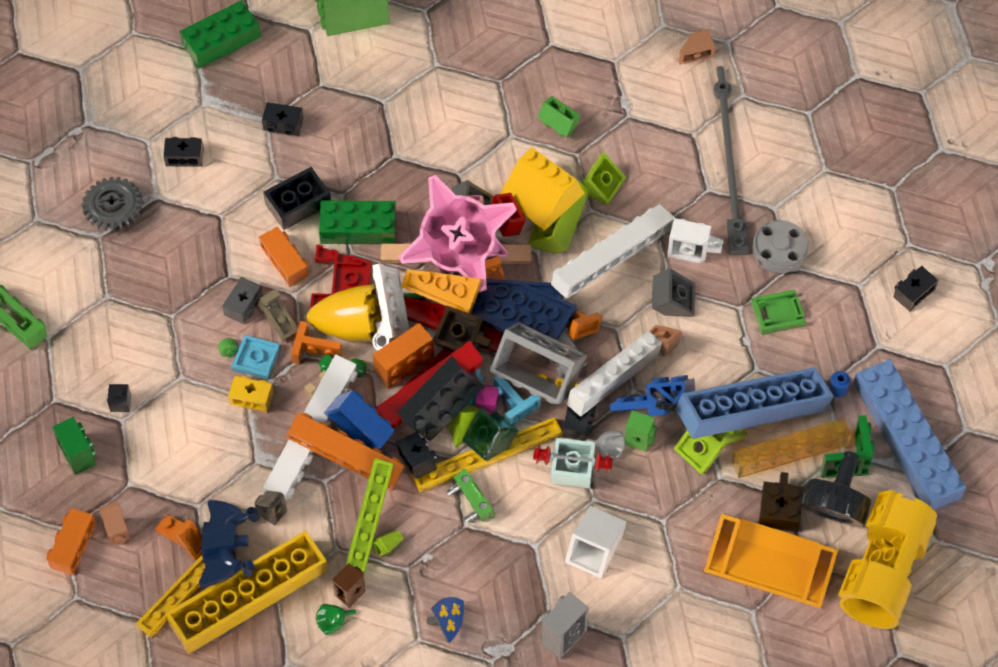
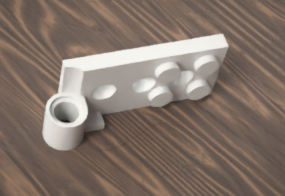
M376 264L373 265V279L376 283V296L379 300L382 321L376 323L377 333L374 335L372 343L375 349L380 350L408 331L409 324L399 269Z

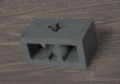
M241 277L222 305L224 316L242 324L247 319H250L255 306L259 303L260 298L263 297L261 285Z

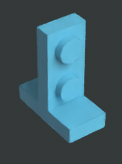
M494 377V387L499 388V396L505 399L506 405L511 409L505 413V423L510 428L541 407L540 396L531 395L523 400L505 379Z

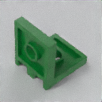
M867 415L858 416L854 431L857 452L853 453L858 454L859 459L857 460L853 476L869 475L868 468H871V461L873 460L875 445L874 440H870L872 427L871 423L867 422ZM844 453L824 454L820 470L821 478L836 477Z

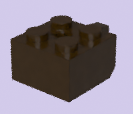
M450 306L446 307L433 338L436 346L451 352H455L469 341H471L476 349H479V346L490 349L492 340L485 338V333L482 332L485 327L484 320ZM459 329L463 331L462 334L457 335L456 331L460 332Z
M781 472L779 482L764 481L758 524L777 530L798 533L804 487L788 484L789 473Z

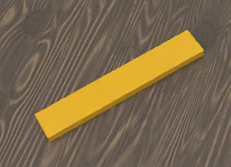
M202 555L136 623V626L150 638L167 623L168 620L165 613L190 599L200 588L199 580L205 569Z

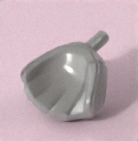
M619 430L607 431L600 435L598 440H586V442L595 443L597 450L605 457L610 453V458H613V460L620 457L625 449V439L623 433Z

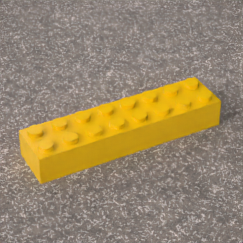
M306 530L254 560L253 564L256 570H251L252 576H245L243 570L240 569L229 579L210 586L165 613L169 625L188 654L328 571L326 559Z

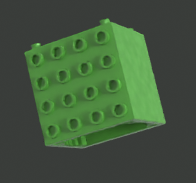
M315 0L317 2L318 15L321 17L322 30H326L327 36L390 24L388 0Z

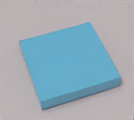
M244 335L232 364V370L269 380L279 355L281 344Z

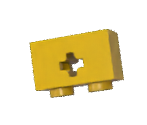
M234 376L228 394L229 403L233 406L267 413L274 393L272 383L265 380L257 381L246 376Z

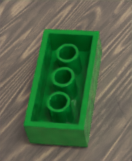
M242 0L179 31L182 45L198 68L261 37L259 23Z
M321 200L320 243L395 244L396 201Z

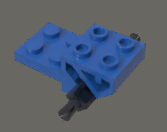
M688 375L672 377L671 380H669V377L652 379V383L646 384V395L634 397L635 399H633V396L616 398V402L610 403V411L648 408L649 416L677 412L675 408L682 393L696 390L695 379H688Z

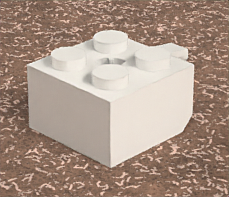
M674 218L669 237L667 257L701 263L705 261L707 252L721 253L723 240L710 236L711 226Z

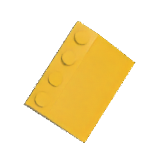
M533 147L517 161L500 194L512 193L522 214L543 231L550 227L585 194L574 177Z

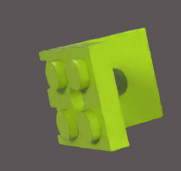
M743 428L692 439L687 430L674 447V450L702 475L707 472L726 444L744 440L748 433ZM698 441L703 444L702 452L698 451L696 447Z

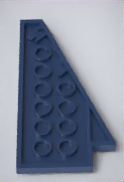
M486 279L487 289L478 292L471 315L484 320L485 325L502 333L505 332V329L520 322L555 340H559L578 309L577 305L563 300L564 296L551 283Z

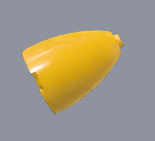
M376 285L353 287L324 298L307 312L308 323L320 332L335 338L353 342H372L374 335L377 333L376 323L382 321L379 300L376 296Z

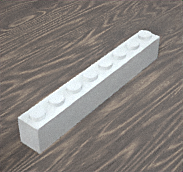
M660 204L654 208H649L645 214L637 216L630 224L623 225L619 231L611 233L602 242H597L590 250L583 251L576 259L573 258L562 268H557L553 272L551 285L568 299L671 231L675 217Z
M335 354L304 413L312 416L313 420L325 422L330 426L331 421H329L330 419L324 412L338 395L349 391V388H347L349 383H353L358 374L356 372V364ZM288 440L263 486V493L282 503H285L287 498L291 499L295 491L293 487L296 481H301L304 475L302 470L305 465L310 464L313 458L311 454L313 451Z

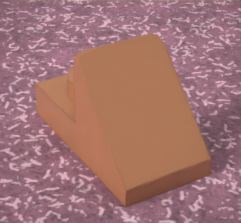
M655 325L649 331L662 342L661 351L664 356H667L678 346L682 336L681 330Z

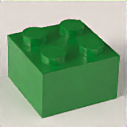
M73 416L52 427L58 445L74 475L96 465L94 457L97 455L93 449L94 446L90 438L86 436L81 422L77 423Z

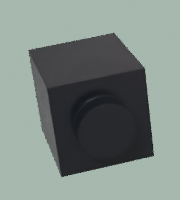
M109 384L107 403L110 412H130L132 395L129 384Z

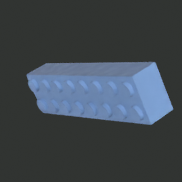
M891 359L857 372L853 385L919 499L935 510L963 498L966 486Z
M816 367L682 393L675 409L692 439L825 412L834 396Z

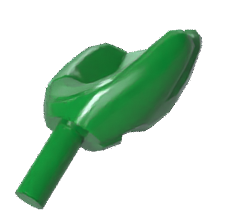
M322 604L316 613L318 628L325 635H331L342 627L345 622V616L356 614V610L344 611L339 606Z

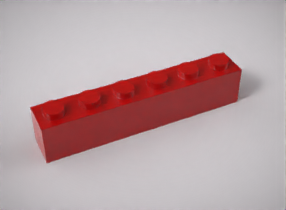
M471 341L467 342L375 408L377 414L381 418L388 420L394 429L402 423V417L397 411L451 356L455 357L473 372L483 366L481 362L484 359Z

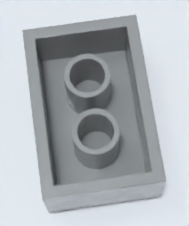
M571 592L566 596H561L555 604L556 607L552 611L548 610L542 617V645L559 659L587 631L588 606Z

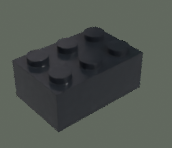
M312 167L263 192L265 205L283 230L319 212L321 200H331L329 190Z

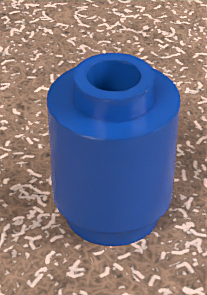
M837 371L831 376L829 390L834 397L839 398L847 394L850 385L849 375L843 371Z

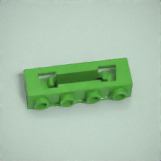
M0 285V323L31 350L48 336L45 330L46 325L41 319L33 317L34 315L29 308H23L20 301L15 296L11 297L7 289ZM2 301L6 304L7 309L23 322L20 325L22 329L19 328L18 322L2 309L4 306Z

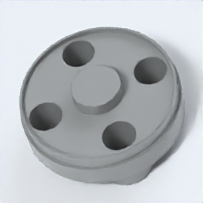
M774 220L761 226L755 234L752 246L753 255L759 268L775 273L797 271L804 262L808 249L807 238L802 229L796 224L785 220Z

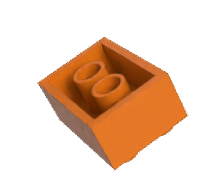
M418 323L372 354L374 373L388 389L398 385L403 378L413 375L419 367L427 365L433 360V338Z

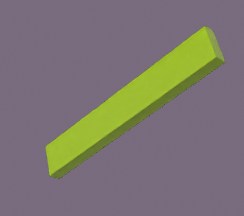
M374 458L345 564V566L348 563L353 567L358 566L363 573L366 570L394 463Z

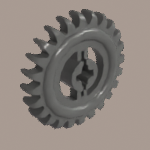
M110 177L109 180L103 178L102 182L96 181V186L91 185V190H87L85 192L86 196L82 198L83 214L86 215V220H90L92 226L97 222L98 229L103 224L105 231H107L109 225H111L113 231H115L116 225L122 230V223L129 227L128 220L130 219L135 222L134 215L140 216L137 209L143 210L141 205L143 204L142 193L139 192V187L134 186V182L128 183V179L121 181L120 177H117L116 180ZM115 193L122 194L124 197L119 198Z

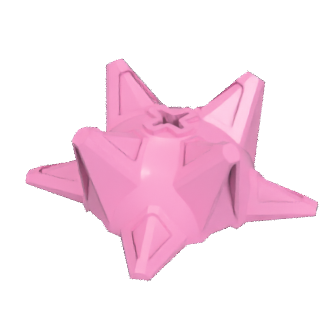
M434 175L428 178L430 208L422 221L420 236L399 256L402 264L433 262L438 267L440 273L459 275L461 273L466 277L481 278L483 280L479 292L487 289L485 259L497 256L504 258L508 254L507 250L496 238V231L517 209L514 203L484 205L483 196L455 195Z

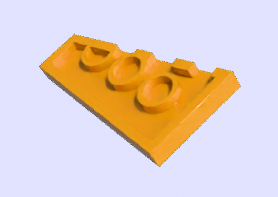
M407 269L401 287L445 306L471 314L483 279Z

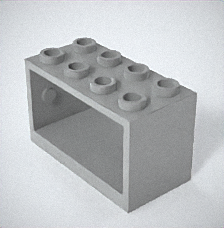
M518 322L505 329L490 372L495 373L497 378L511 381L516 387L528 389L532 395L546 398V401L551 404H560L568 399L570 390L575 387L587 354ZM515 342L568 367L562 386L560 387L508 362Z

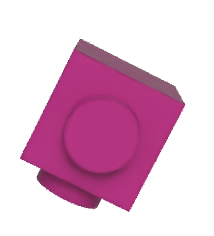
M486 385L477 395L476 407L487 409L486 415H496L499 402V388Z

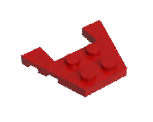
M316 244L315 263H334L331 294H311L310 309L319 301L332 294L353 287L370 285L372 268L370 261L352 255L347 256L339 253L337 250H329L323 248L322 245Z

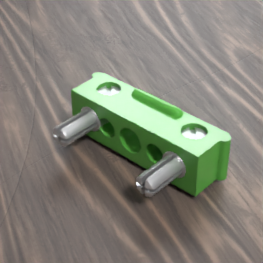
M463 468L462 472L454 476L456 484L448 488L446 493L450 496L461 489L474 511L464 517L467 523L479 516L482 522L489 517H494L495 513L468 471Z

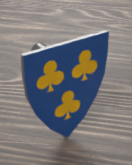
M446 597L439 600L431 608L434 616L427 618L428 625H439L447 643H450L455 638L463 621L464 600L457 597Z

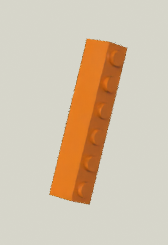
M297 413L285 437L369 479L374 458L394 463L387 488L391 491L405 466L397 458H389L383 455L384 453L381 450L371 449L365 446L366 444L363 441L353 440L345 432L335 431L327 423L313 420L312 416L307 413Z

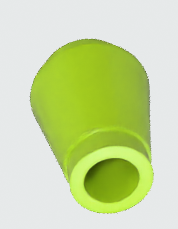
M396 530L395 532L378 537L373 542V548L379 556H387L403 541V536Z

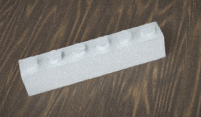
M647 331L570 390L567 405L581 417L657 358L662 342Z

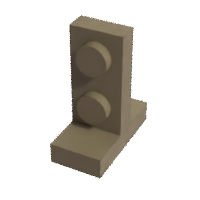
M276 288L260 298L257 308L260 313H265L281 340L285 341L297 334L298 327L280 301V293Z

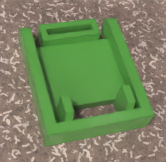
M796 290L752 298L751 304L762 335L806 325L798 296L795 297L797 295ZM760 309H765L768 319L763 321Z

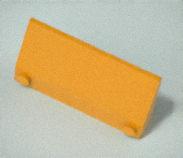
M722 513L704 572L821 608L839 549Z

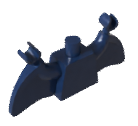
M209 500L207 504L210 520L209 522H204L201 545L205 569L199 580L200 587H207L225 581L235 575L240 569L243 570L247 577L253 575L251 570H256L251 560L242 563L241 560L236 559L237 547L249 546L248 534L238 535L237 526L246 522L248 518L251 522H257L260 519V515L256 508L249 507L246 513L243 514L238 507L230 503Z

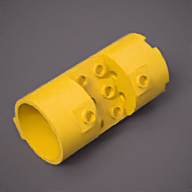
M894 490L878 493L866 523L868 528V546L862 559L851 561L838 594L841 597L840 607L848 616L862 624L879 629H892L898 625L912 589V585L907 577L911 573L913 561L923 559L937 523V514L928 504L917 498L914 501L903 498L902 493H896Z

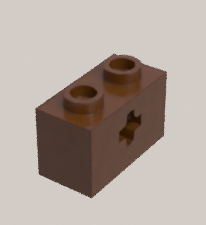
M348 563L332 579L334 596L348 608L366 592L364 573L358 566L353 567Z

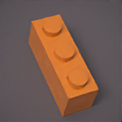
M277 226L259 236V243L264 253L290 287L308 277L307 268H309V265L305 258L301 259L297 247L294 244H290L287 233L285 231L282 232Z
M71 508L69 513L63 518L62 529L57 532L54 540L55 544L52 549H49L46 559L51 569L73 575L96 525L93 514Z

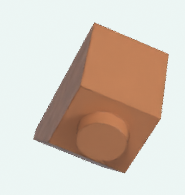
M709 30L691 33L679 52V65L714 57L715 45Z
M119 502L99 507L110 544L118 545L129 540V533Z

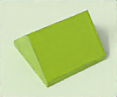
M605 152L601 153L585 177L584 186L589 189L587 196L605 205H609L626 179V176Z

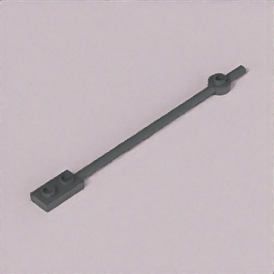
M718 66V82L714 85L713 94L717 99H720L732 219H727L726 222L729 254L748 255L746 219H739L727 99L731 96L732 87L725 81L724 67Z

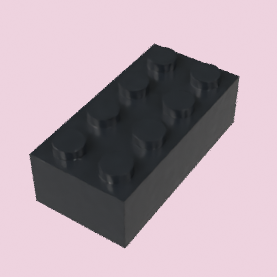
M451 356L397 412L406 425L431 442L485 386L473 371Z

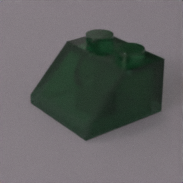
M480 407L462 441L482 459L488 461L508 449L519 430L497 411Z

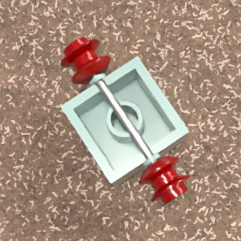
M556 438L552 454L549 446L546 449H541L540 445L538 448H534L533 460H536V464L539 461H544L545 465L550 462V458L553 461L551 484L590 488L594 465L597 472L602 468L606 470V473H608V469L612 470L613 458H610V453L607 457H602L600 452L595 460V443Z

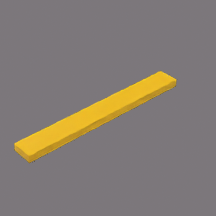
M553 417L436 464L437 470L418 479H415L412 474L411 477L420 493L453 480L454 476L462 472L463 468L468 473H471L563 436V431L556 418Z

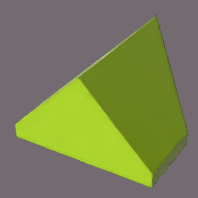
M467 404L450 421L448 428L455 448L483 428L487 409Z

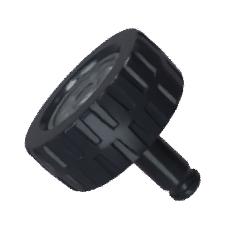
M850 451L844 452V457L841 460L834 482L810 479L805 487L801 506L815 515L834 522L856 527L863 526L869 513L871 499L863 493L850 488L859 455Z

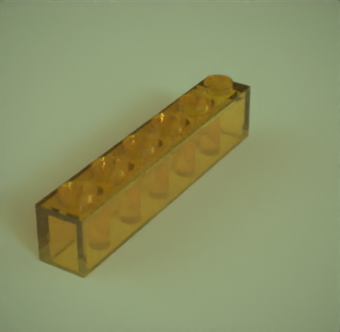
M839 419L733 451L732 464L738 478L848 446L851 433L845 419Z

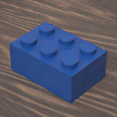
M355 391L338 395L324 412L351 439L361 440L366 444L365 446L371 449L382 448L395 431L391 427V423L385 418H381L377 414V410L364 402L363 397Z

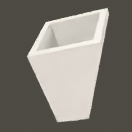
M590 506L572 533L565 563L602 578L623 536L627 521Z

